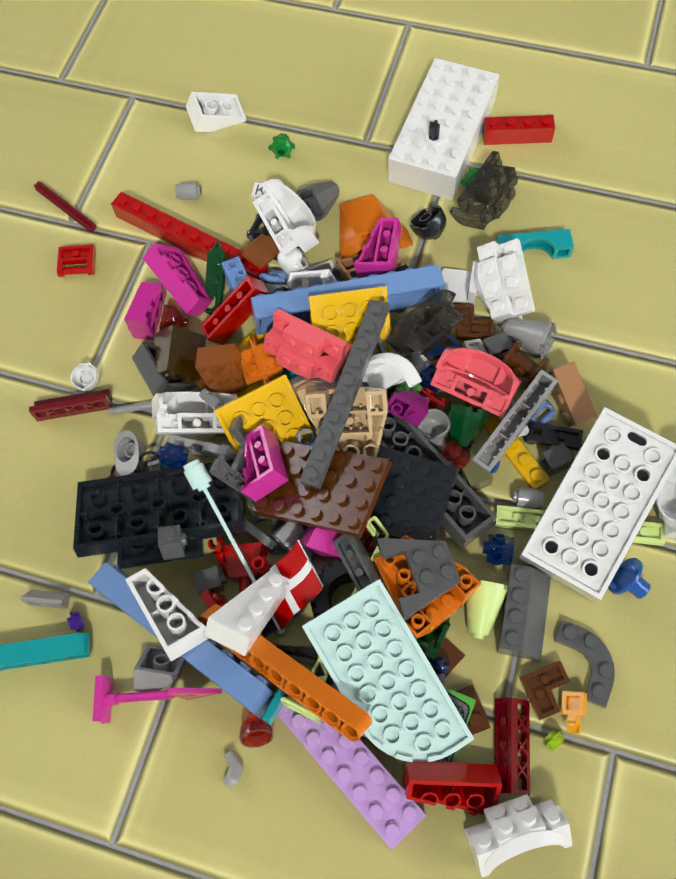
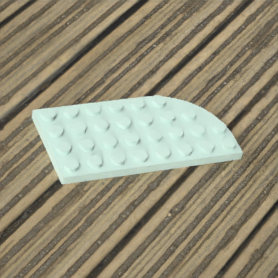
M380 579L302 625L303 630L339 692L370 715L372 724L364 734L380 750L403 761L431 762L449 756L474 740V737Z

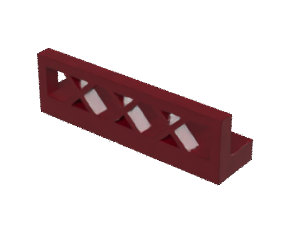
M110 389L34 401V406L29 407V412L38 422L108 410L112 407Z
M514 697L495 698L494 764L497 766L502 781L500 794H528L530 796V701ZM518 705H521V716L518 714ZM518 729L522 732L521 740L518 738ZM519 752H520V754H521V756H522V762H521V764L518 762V753H519ZM519 776L522 780V790L518 789Z

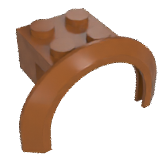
M236 344L197 349L195 368L200 374L201 380L196 381L201 389L205 388L215 393L234 394L250 387L247 385L240 369L241 354Z

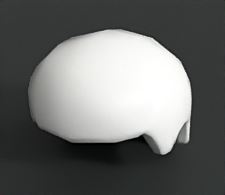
M89 362L79 363L70 375L72 385L80 391L92 390L98 385L100 380L97 368Z

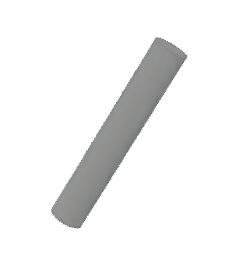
M152 401L109 408V414L115 415L152 409Z

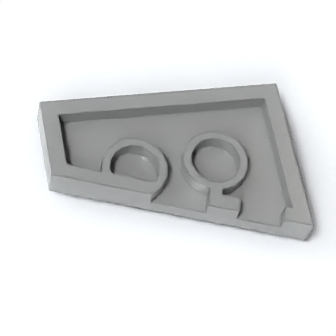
M171 434L168 440L169 443L194 455L213 458L222 457L234 461L237 452L232 450V446L223 443L220 446L213 442H202Z

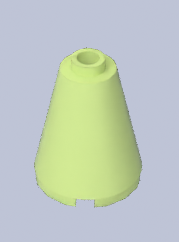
M481 580L479 581L481 585L466 601L467 629L468 632L472 633L471 637L484 640L485 636H490L508 591V586Z

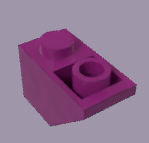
M413 391L393 393L388 400L389 413L417 427L428 414L429 399Z

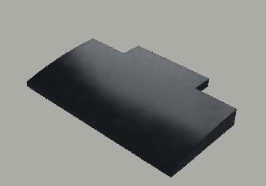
M226 460L227 464L231 467L234 461ZM213 462L205 463L204 466L212 479L207 490L232 535L245 533L242 494L209 472ZM183 467L78 482L73 549L78 558L118 552L117 565L119 569L204 557V539L227 536L204 491L199 492L198 489H192L184 474L185 470ZM180 524L182 533L186 532L188 544L185 546V557L164 560L158 547V528Z

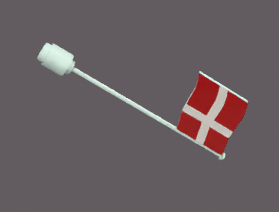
M196 459L186 464L183 468L189 484L193 490L204 491L250 579L254 583L256 579L207 490L212 479L203 462L200 463L199 459ZM297 540L295 546L285 557L268 570V572L271 570L290 579L286 596L271 617L278 629L277 633L280 635L284 634V627L291 618L315 599L323 588V584L299 540Z

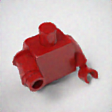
M221 537L216 538L218 545H215L213 540L210 539L208 547L211 550H216L214 554L224 574L234 582H239V592L252 585V580L233 545H224V548H221L223 544ZM262 542L237 544L256 581L273 567L267 560L268 547Z

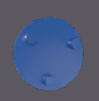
M630 558L622 562L608 589L613 594H622L628 590L638 599L646 596L651 586L640 576L643 569L642 562L637 558Z

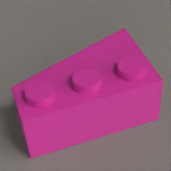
M399 218L379 219L370 234V240L362 248L359 259L354 262L357 277H368L372 274L382 275L395 271L402 233Z
M141 282L124 318L133 338L154 340V334L157 333L166 298L163 284Z
M261 424L248 433L245 438L244 458H246V468H243L242 471L245 480L244 485L241 486V492L256 502L289 481L277 437Z

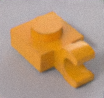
M562 691L561 714L568 716L566 729L571 731V733H581L579 717H586L587 694L585 692Z

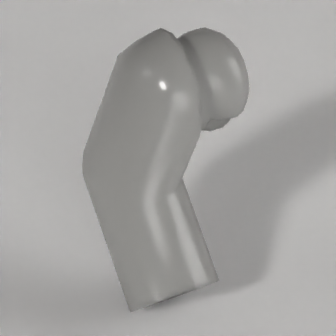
M234 750L224 755L229 765L227 775L223 779L227 787L236 785L240 781L243 767Z

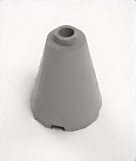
M510 318L504 321L501 331L505 332L512 342L521 341V348L538 359L543 360V357L548 356L555 342L552 336L553 332L557 333V324Z

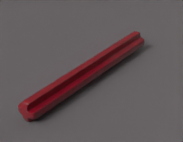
M37 181L34 184L36 191L89 232H93L97 228L92 220L44 183Z

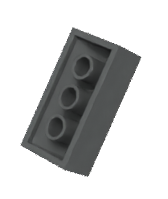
M511 564L508 570L506 585L508 586V591L504 599L497 653L541 661L551 582L550 576L532 567Z

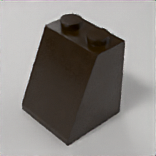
M174 325L155 333L157 373L165 375L166 379L182 380L181 382L184 384H193V382L201 380L195 364L197 349L205 347L206 336Z

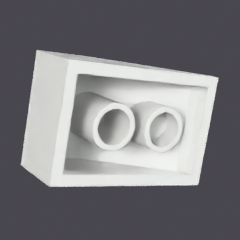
M191 91L186 108L195 132H213L246 122V116L237 94Z

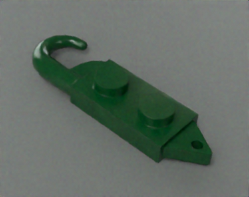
M216 241L211 251L207 252L205 289L209 295L215 297L214 308H207L204 311L209 315L222 304L223 290H225V275L221 263L227 261V253L224 252L219 241Z

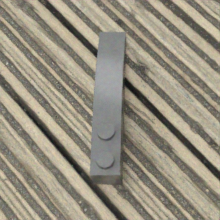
M541 369L473 458L472 462L490 473L552 393L558 380Z

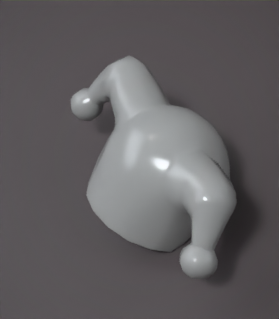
M429 409L426 417L416 428L441 454L454 453L456 450L455 446H448L445 441V436L450 429L448 416L441 410Z

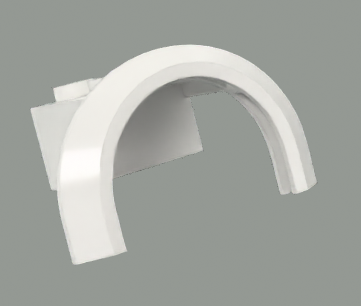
M379 353L371 357L362 383L367 382L369 387L383 388L388 392L404 381L407 382L409 387H413L422 382L413 364L404 358L403 355Z

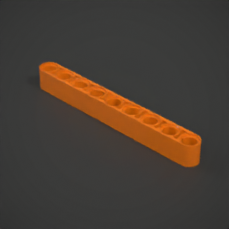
M217 604L212 605L197 619L206 626L208 617L219 610L221 606ZM261 635L258 636L245 656L222 645L348 740L357 742L371 726L372 719L366 711Z

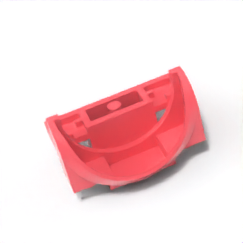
M280 309L274 312L273 327L264 337V350L277 357V364L309 380L311 378H320L330 383L334 381L344 368L352 345ZM323 352L329 354L327 356H321Z
M449 347L442 353L430 385L504 418L522 379L517 378L504 362L488 353L470 348Z

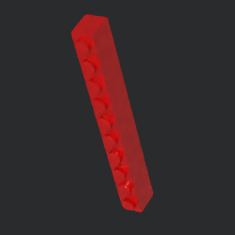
M120 192L111 203L117 218L206 262L207 252H210L216 241H219L224 252L227 253V260L239 256L247 275L260 280L259 274L268 272L267 264L260 269L244 258L239 249L123 192Z

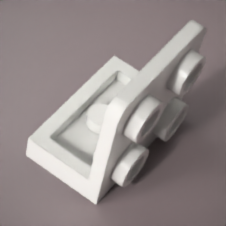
M473 261L472 271L449 268L442 270L445 286L441 293L440 301L475 304V298L479 296L475 284V271L478 261Z

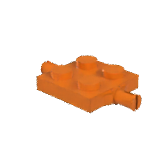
M252 337V340L251 338L248 339L251 348L240 352V366L248 386L258 382L266 384L270 382L272 377L284 372L283 367L276 363L277 357L264 350V343L258 344L255 337Z

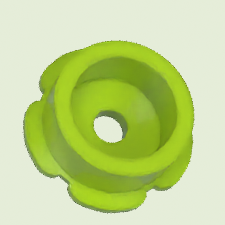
M553 730L544 739L547 743L545 748L548 747L553 752L565 740L561 735V731L556 733Z

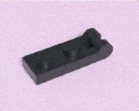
M529 422L527 424L530 431L524 438L526 444L551 446L564 443L567 448L579 451L582 446L583 430L537 422ZM535 432H541V436L535 435Z

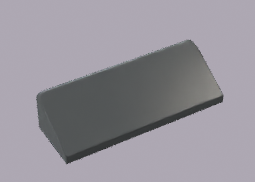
M342 534L333 541L358 591L378 579L383 583L359 537Z

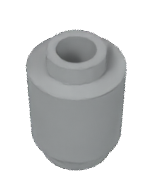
M180 182V184L175 186L177 199L198 200L199 196L202 195L201 185H198L197 182Z
M518 487L517 490L513 491L512 502L516 503V507L541 508L544 493L539 492L538 489Z

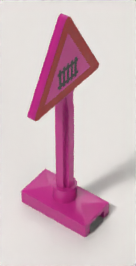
M99 675L95 676L92 721H100L102 724L110 723L111 706L118 705L119 703L170 700L176 697L191 700L222 694V689L168 688V690L119 693L112 692L113 678Z

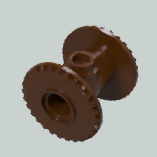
M518 340L508 350L502 362L512 369L517 378L525 377L528 379L525 387L526 390L540 370H546L550 359L545 357L540 364L528 359L519 353L522 342Z

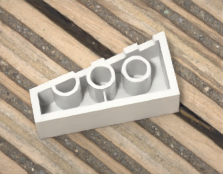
M146 568L125 579L171 661L209 639L205 636L206 626L186 609L173 594L165 589Z
M271 570L208 617L205 636L245 656L285 598L290 579Z

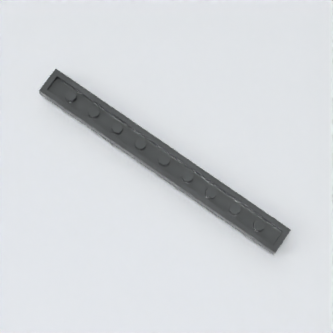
M370 300L299 480L302 485L321 489L391 308L389 302Z

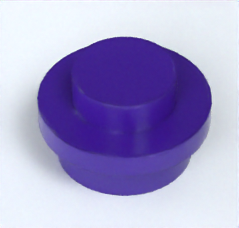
M70 612V617L67 618L70 629H76V632H79L84 627L79 612Z

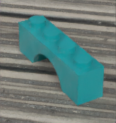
M570 229L498 235L496 243L500 245L518 238L521 243L522 252L529 249H540L548 253L552 259L569 258L574 248Z

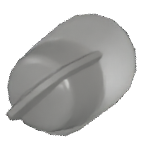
M128 430L119 433L114 442L116 471L121 476L132 474L139 463V456L145 452L143 442L133 432Z

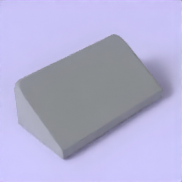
M30 590L21 596L20 600L29 606L66 609L69 606L71 594Z

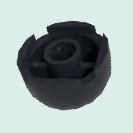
M439 205L430 206L431 209L428 211L423 209L412 218L410 228L416 236L423 240H435L442 235L447 223L445 213Z

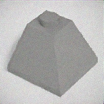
M148 644L134 667V691L162 690L177 679L186 660L180 656L171 661L162 646Z

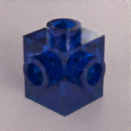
M500 533L489 534L488 542H483L482 554H486V562L493 565L503 564L511 566L515 548L514 537H508Z

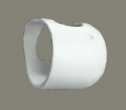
M298 247L284 256L280 252L278 254L277 261L281 269L288 274V277L292 272H303L309 268L308 261L302 256V252ZM301 260L306 262L304 267L301 264Z

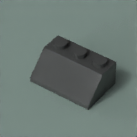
M141 343L132 356L153 397L156 393L188 392L197 386L195 382L193 384H184L181 382L182 380L166 379L165 375L157 373L155 343Z

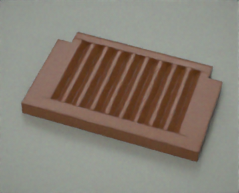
M263 234L240 249L242 256L260 269L276 258L280 252L273 238Z

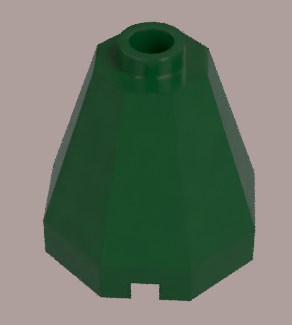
M447 403L446 415L450 422V429L448 431L449 443L454 445L457 450L465 451L466 447L471 448L488 420L489 411Z

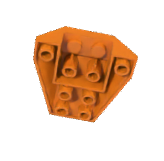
M373 194L340 204V254L342 259L351 258L355 254L361 255L364 245H367L370 240V234L380 218H396ZM400 222L402 233L399 249L412 246L413 241L406 227Z
M405 535V536H403V537L401 538V539H412V540H415V539H413V538H411V537H409V536H407V535ZM380 554L374 559L375 566L388 594L403 617L398 599L417 594V587L404 555L382 560ZM454 562L461 579L460 584L438 599L436 598L430 602L425 608L414 613L409 619L404 620L416 639L431 633L462 607L481 585L465 567Z

